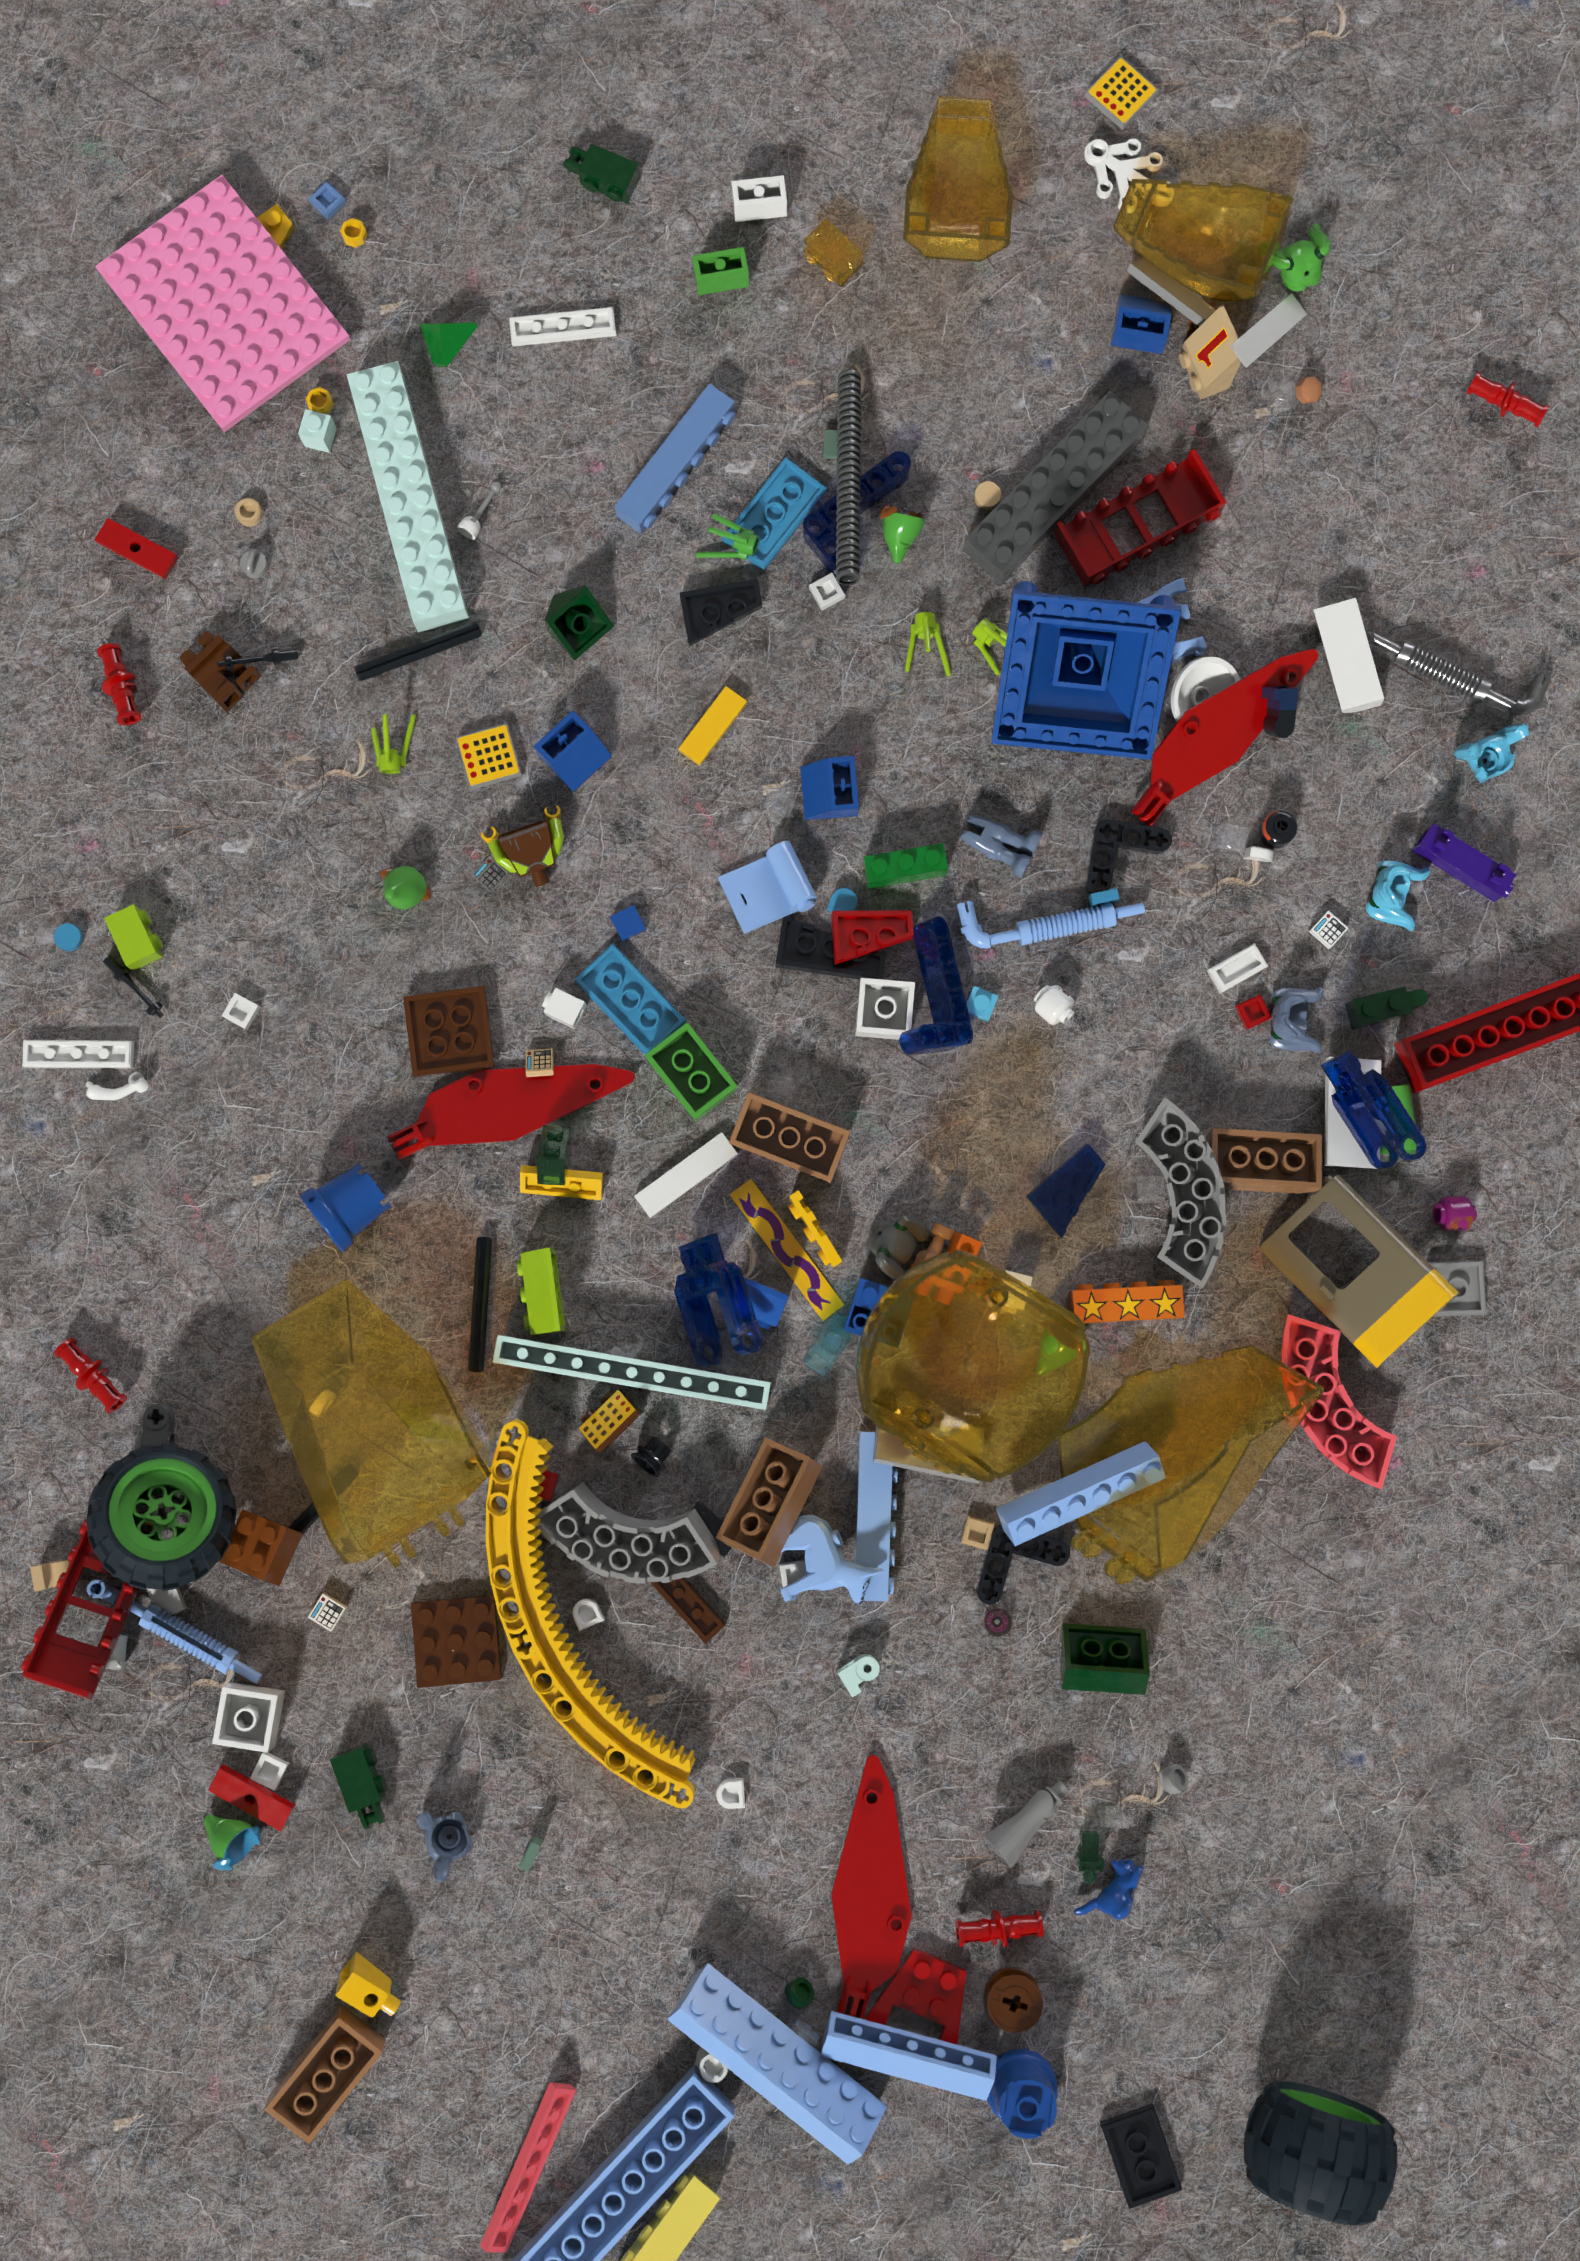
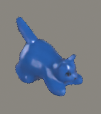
M1131 1859L1112 1860V1865L1115 1869L1113 1881L1098 1897L1076 1908L1074 1913L1076 1915H1085L1097 1908L1103 1913L1111 1915L1116 1920L1127 1917L1133 1904L1131 1892L1137 1889L1144 1867L1140 1865L1135 1867Z

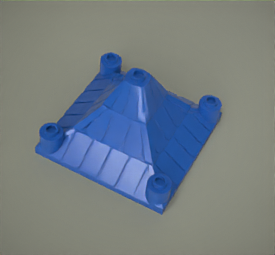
M1021 581L1017 583L1011 592V610L996 711L993 715L991 744L1151 760L1181 614V606L1176 605L1174 599L1167 595L1155 597L1150 604H1141L1137 602L1039 593L1038 588L1032 582Z

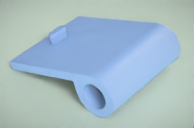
M790 841L777 843L769 848L766 857L718 877V881L743 934L797 911H808L814 907V902L817 900V896Z

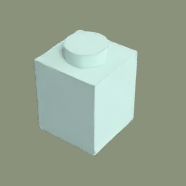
M305 409L298 435L305 447L330 453L337 427L331 415Z

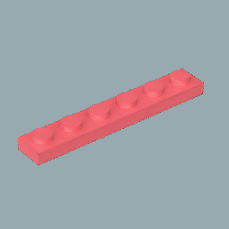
M549 2083L480 2243V2247L485 2252L507 2253L575 2095L576 2089L571 2084Z

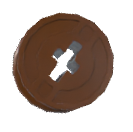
M1007 1967L1000 1969L990 1977L985 1987L984 1998L989 2016L995 2025L1006 2032L1012 2033L1027 2031L1034 2026L1042 2014L1043 1999L1038 1984L1032 1975L1022 1968ZM1015 1995H1017L1019 2001L1014 2000L1013 2003L1010 2004L1008 1998L1013 1999Z

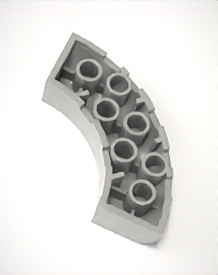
M581 1482L542 1508L541 1512L536 1516L541 1519V1523L537 1526L541 1530V1534L552 1545L555 1544L567 1554L566 1557L572 1561L577 1560L589 1567L588 1570L599 1575L624 1579L625 1582L645 1584L646 1582L662 1581V1583H667L671 1580L689 1578L717 1565L720 1561V1553L716 1541L695 1508L680 1516L663 1520L633 1518L605 1505L588 1489L584 1482Z

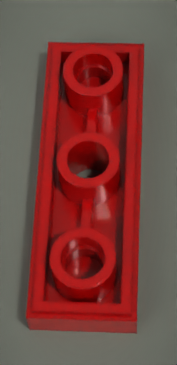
M108 517L94 539L97 544L166 580L179 558L175 553Z
M225 1764L220 1766L208 1789L213 1794L280 1832L286 1825L295 1807L294 1803Z

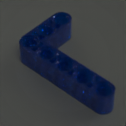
M896 451L860 476V496L863 498L860 501V515L908 479L911 467L909 455L902 451ZM899 464L905 469L896 471L892 467ZM874 480H881L884 484L882 486L877 487L874 486L871 482ZM837 494L807 515L803 521V538L826 569L833 573L835 578L837 574L836 552L829 554L824 549L828 546L836 548L837 521L835 517L829 515L831 511L837 510ZM811 526H818L819 528H821V531L818 533H812L808 530V528Z
M937 916L917 924L913 929V937L933 1024H924L902 1032L899 1043L901 1049L907 1055L950 1051L968 1045L973 1040L972 1025L949 927L942 917Z

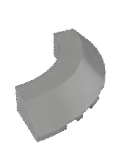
M1164 1097L1135 1141L1152 1158L1158 1168L1161 1169L1167 1182L1170 1206H1172L1171 1224H1169L1166 1240L1157 1258L1203 1289L1219 1259L1225 1236L1226 1195L1224 1182L1213 1150L1203 1133L1181 1108Z

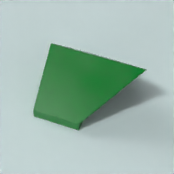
M474 322L419 324L432 363L436 367H447L478 327Z

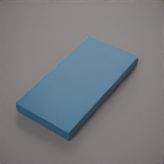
M787 457L784 458L734 522L759 535L756 553L754 556L748 555L747 560L763 572L827 492L825 485ZM729 528L727 530V532L736 534L738 532L732 528ZM722 537V542L738 552L737 549L733 548L734 540Z
M613 943L574 979L577 985L644 1055L687 1022Z

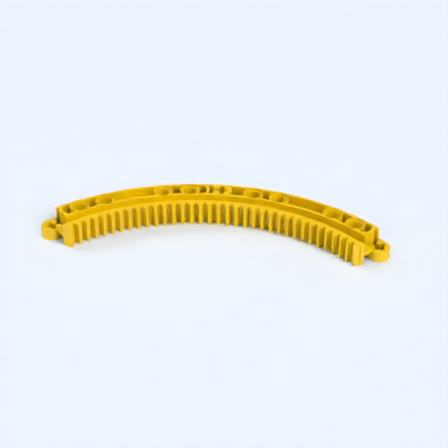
M511 1420L501 1430L490 1471L486 1500V1550L490 1582L498 1614L512 1651L534 1691L553 1717L582 1748L607 1769L639 1790L676 1808H687L691 1805L696 1793L695 1786L688 1780L696 1759L694 1750H691L686 1755L684 1754L685 1746L682 1745L676 1750L674 1749L675 1741L673 1740L666 1745L664 1735L658 1739L655 1738V1729L649 1733L646 1732V1723L638 1727V1717L629 1720V1710L621 1713L619 1711L622 1705L620 1702L612 1705L611 1702L614 1696L605 1697L606 1688H596L599 1682L598 1678L590 1680L589 1677L592 1671L582 1670L586 1662L577 1663L576 1659L580 1653L570 1652L574 1643H565L569 1634L560 1633L564 1624L555 1623L560 1615L551 1613L556 1604L548 1603L553 1595L552 1593L544 1592L550 1585L549 1583L542 1582L547 1576L546 1572L540 1571L545 1562L538 1561L543 1555V1551L536 1550L542 1544L541 1540L536 1539L541 1534V1530L536 1528L541 1523V1519L536 1517L541 1512V1508L537 1507V1505L542 1501V1498L538 1495L544 1488L540 1486L545 1480V1476L542 1473L547 1470L545 1463L550 1459L547 1453L553 1449V1445L547 1439L539 1440L528 1436V1426L522 1420ZM516 1426L521 1436H518L514 1441H510L512 1433L509 1430ZM502 1463H506L511 1467V1475L503 1473L501 1469ZM497 1496L506 1499V1508L498 1505ZM500 1569L508 1570L511 1579L503 1578ZM508 1601L515 1602L519 1607V1611H512L508 1606ZM523 1641H525L526 1643L531 1642L532 1646L530 1644L525 1645ZM541 1673L548 1674L552 1682H545L541 1677ZM561 1701H568L572 1709L567 1710L563 1708ZM619 1751L623 1753L625 1759H617L613 1752ZM641 1770H649L652 1772L653 1778L645 1777ZM672 1784H675L672 1794L669 1795L668 1792ZM681 1788L686 1790L685 1794L687 1795L683 1799L678 1798V1792Z

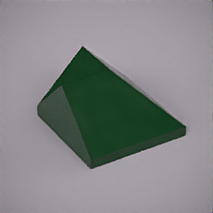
M585 585L553 595L544 620L548 633L573 660L579 658L614 627Z

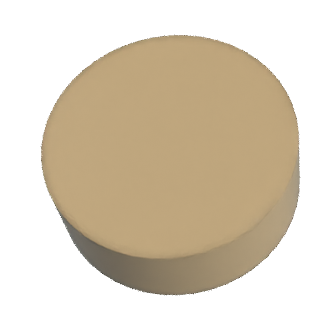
M986 481L977 486L974 500L979 508L992 510L999 504L1001 490L997 484Z
M244 498L235 506V516L242 525L252 527L262 520L263 510L256 500Z

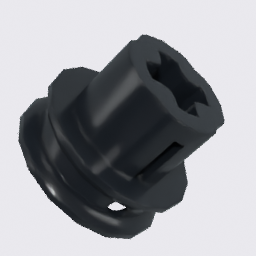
M652 1437L645 1447L638 1445L637 1452L632 1453L631 1457L645 1472L654 1477H659V1471L666 1468L663 1462L671 1453V1449L660 1439Z

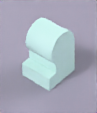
M862 1654L836 1670L853 1698L862 1692L858 1684L863 1681L874 1680L879 1674L880 1667L872 1655Z

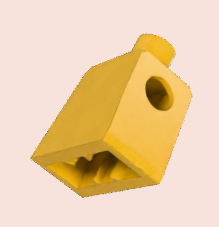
M355 1952L338 1975L335 1996L369 2017H374L379 2009L392 2016L401 2004V2000L390 1993L392 1980L362 1955Z

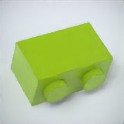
M133 904L104 918L126 967L134 971L163 957L160 951L163 945L156 933L152 934L149 927L152 922L145 909L141 910Z

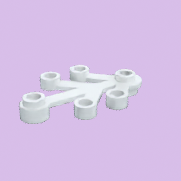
M1134 138L1114 145H1108L1101 139L1093 140L1086 146L1084 157L1088 164L1095 167L1098 180L1096 189L1098 197L1107 199L1113 190V184L1107 177V166L1115 173L1120 195L1118 202L1120 211L1124 213L1130 212L1135 203V199L1130 193L1128 180L1151 194L1153 201L1157 205L1164 206L1171 202L1174 195V187L1170 182L1160 181L1154 183L1135 171L1144 168L1152 172L1158 171L1163 162V157L1160 153L1153 152L1149 156L1135 158L1139 155L1141 143ZM1129 146H1135L1137 150L1132 151L1129 149ZM1096 152H1097V153H1099L1101 156H1095V155H1093V153H1096ZM1125 154L1127 157L1134 159L1120 161L1113 156ZM1150 160H1157L1158 164H1152ZM1107 187L1109 191L1104 192L1100 188ZM1158 194H1164L1166 198H1162ZM1127 200L1130 202V205H1124L1122 201Z

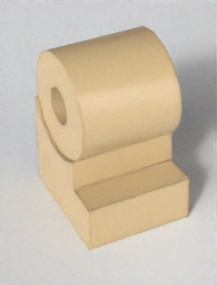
M68 1559L30 1567L34 1592L55 1587L62 1572L66 1573L70 1564Z

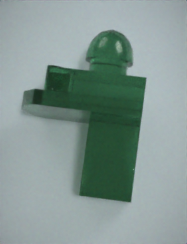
M1080 1831V1854H1076L1077 1866L1079 1871H1084L1082 1873L1083 1880L1088 1884L1095 1881V1870L1104 1872L1105 1860L1099 1854V1834L1097 1831Z

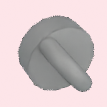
M256 549L245 552L240 559L242 571L250 578H260L268 570L267 559Z
M1179 1764L1167 1766L1159 1771V1781L1166 1792L1178 1794L1187 1790L1189 1784L1188 1775Z

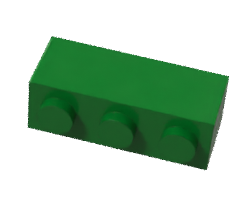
M944 843L869 855L863 858L867 889L943 877L948 872Z

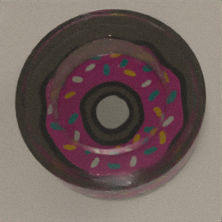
M995 1607L986 1612L983 1623L988 1633L1000 1637L1010 1631L1012 1619L1006 1610Z

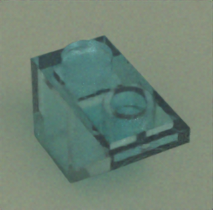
M839 1311L835 1312L802 1360V1362L823 1377L831 1369L854 1335L844 1331L847 1317Z

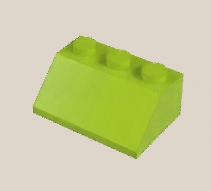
M543 1248L520 1253L521 1260H517L518 1275L523 1276L524 1287H520L522 1303L527 1304L528 1314L523 1315L525 1330H530V1335L566 1331L556 1250Z

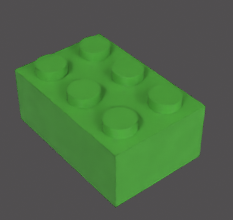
M688 1022L644 1055L648 1063L695 1123L738 1091L737 1084Z

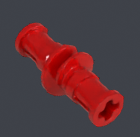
M1477 372L1466 394L1470 395L1473 393L1485 399L1486 402L1497 405V408L1501 407V417H1504L1510 411L1517 417H1522L1535 423L1534 427H1539L1550 407L1549 405L1543 406L1531 400L1528 396L1520 395V389L1514 392L1515 382H1512L1506 388L1503 384L1495 383L1481 376V372Z
M107 643L97 649L98 656L102 658L104 673L107 678L102 683V690L105 694L112 696L113 704L116 706L118 713L116 717L118 724L123 726L133 725L141 720V714L136 710L133 695L137 691L136 684L132 683L136 678L133 673L126 671L120 655L122 652L121 646L115 643Z
M74 1338L67 1339L60 1344L54 1351V1355L57 1358H62L72 1373L78 1376L75 1384L78 1390L89 1389L90 1393L97 1397L105 1406L104 1410L108 1414L118 1410L126 1402L127 1396L124 1393L120 1394L109 1378L106 1377L109 1373L107 1368L98 1370L102 1366L103 1361L99 1359L92 1363L89 1356L76 1345L77 1341Z
M996 1909L992 1910L990 1919L983 1918L970 1922L955 1921L956 1938L959 1947H963L964 1943L980 1941L981 1943L992 1941L994 1946L997 1944V1939L1001 1940L1003 1947H1007L1008 1938L1018 1939L1022 1936L1037 1935L1039 1938L1043 1937L1044 1933L1042 1916L1039 1910L1029 1915L1001 1917Z

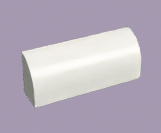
M1356 598L1314 609L1341 711L1343 713H1353L1381 706L1384 696Z

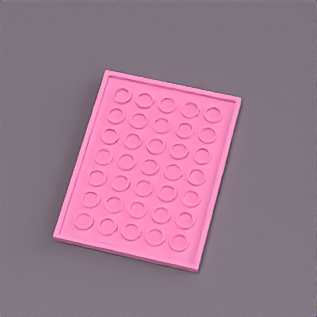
M223 175L217 177L95 266L100 275L223 432L233 427L351 340L348 333Z

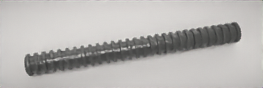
M844 370L839 373L837 391L836 581L846 586L854 585L860 580L861 375L855 370Z

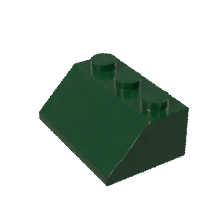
M1063 1623L1060 1657L1061 1689L1145 1695L1150 1676L1146 1629Z

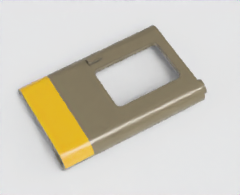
M1331 1174L1322 1181V1188L1259 1247V1250L1376 1368L1459 1293L1339 1174L1335 1177ZM1324 1202L1331 1203L1380 1253L1379 1257L1344 1289L1337 1288L1289 1239V1234Z

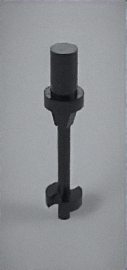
M276 648L271 649L270 653L263 656L232 659L231 655L228 654L224 655V661H217L218 667L225 666L226 671H233V665L268 661L273 662L274 665H280L282 661L297 660L298 651L297 649L279 651Z
M112 955L107 956L103 963L115 974L114 978L118 982H125L149 1006L146 1012L150 1016L156 1014L159 1018H162L164 1014L160 1010L163 1005L160 1002L152 1003L135 985L129 976L130 970L127 967H122Z

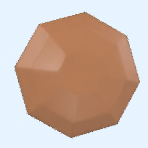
M1315 376L1300 379L1295 386L1296 398L1302 404L1317 402L1322 395V383Z

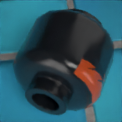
M1278 810L1270 813L1259 827V835L1262 842L1270 848L1279 849L1285 847L1297 834L1296 820L1286 811Z

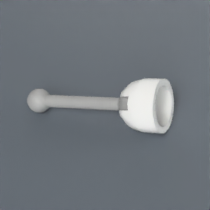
M495 481L491 484L490 492L475 515L463 518L458 524L457 530L466 538L475 540L481 528L478 519L494 494L501 490L499 482Z

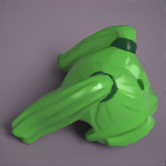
M1314 223L1309 228V241H1297L1286 246L1281 251L1272 243L1267 242L1258 247L1261 257H1267L1274 267L1280 269L1279 274L1283 279L1282 283L1291 291L1305 290L1307 286L1317 285L1321 280V274L1323 273L1322 259L1330 252L1331 241L1321 231L1319 224Z

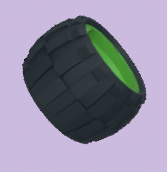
M162 1443V1446L150 1448L143 1446L130 1451L129 1455L119 1461H114L103 1472V1476L98 1484L94 1486L91 1493L86 1522L88 1539L93 1553L96 1554L103 1567L113 1577H118L127 1582L129 1586L142 1590L162 1589V1591L178 1589L180 1586L192 1581L196 1582L208 1574L211 1568L222 1559L235 1530L237 1509L235 1495L231 1491L228 1483L229 1480L221 1468L212 1464L206 1455L195 1449L190 1451L180 1448L178 1444ZM164 1494L163 1498L157 1500L152 1498L153 1495ZM177 1497L183 1503L181 1505L174 1504L171 1499ZM145 1505L148 1511L143 1515L138 1514L136 1509ZM163 1508L164 1512H169L167 1519L162 1520L160 1516H155L158 1514V1509ZM180 1515H185L189 1522L181 1525L176 1519ZM143 1525L152 1526L153 1531L148 1535L143 1534L140 1531ZM164 1530H171L173 1537L166 1540L162 1538L161 1533Z
M1275 2081L1264 2087L1263 2095L1257 2097L1248 2117L1244 2135V2163L1247 2165L1246 2176L1262 2194L1289 2208L1334 2223L1352 2226L1366 2225L1377 2219L1378 2211L1383 2210L1393 2190L1398 2166L1397 2143L1394 2140L1395 2129L1386 2117L1359 2102L1309 2085L1288 2081Z

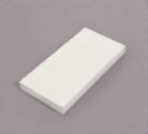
M1327 1057L1325 1074L1324 1166L1378 1169L1380 1168L1381 1060Z

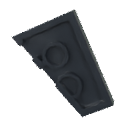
M758 579L679 593L689 647L762 608Z

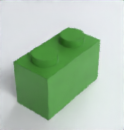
M744 247L692 256L698 296L749 287V271Z

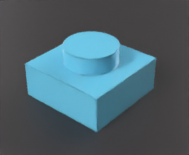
M974 986L963 1012L988 1022L999 996Z

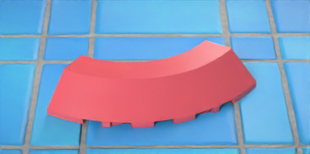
M1287 1314L1281 1347L1282 1371L1289 1401L1299 1423L1315 1446L1332 1463L1363 1483L1382 1489L1397 1436L1374 1425L1367 1418H1364L1353 1406V1402L1341 1383L1337 1368L1339 1367L1338 1343L1341 1331Z

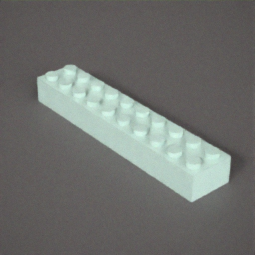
M398 361L347 374L413 623L418 633L468 620L467 608Z

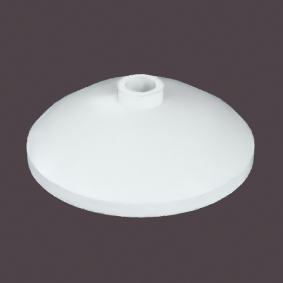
M1201 657L1187 664L1178 674L1172 688L1171 708L1175 721L1177 722L1188 709L1239 681L1240 677L1233 666L1217 657Z

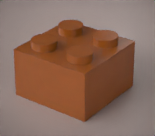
M242 1509L235 1524V1530L229 1547L218 1562L265 1582L280 1586L303 1534Z

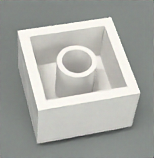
M860 978L855 1036L909 1041L911 1037L915 982Z
M234 1682L223 1686L212 1744L267 1753L276 1747L285 1690Z

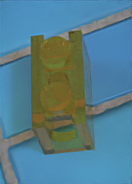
M827 218L804 239V243L807 245L804 249V255L807 260L813 265L817 264L823 270L826 278L831 282L835 281L840 287L863 266L864 253Z

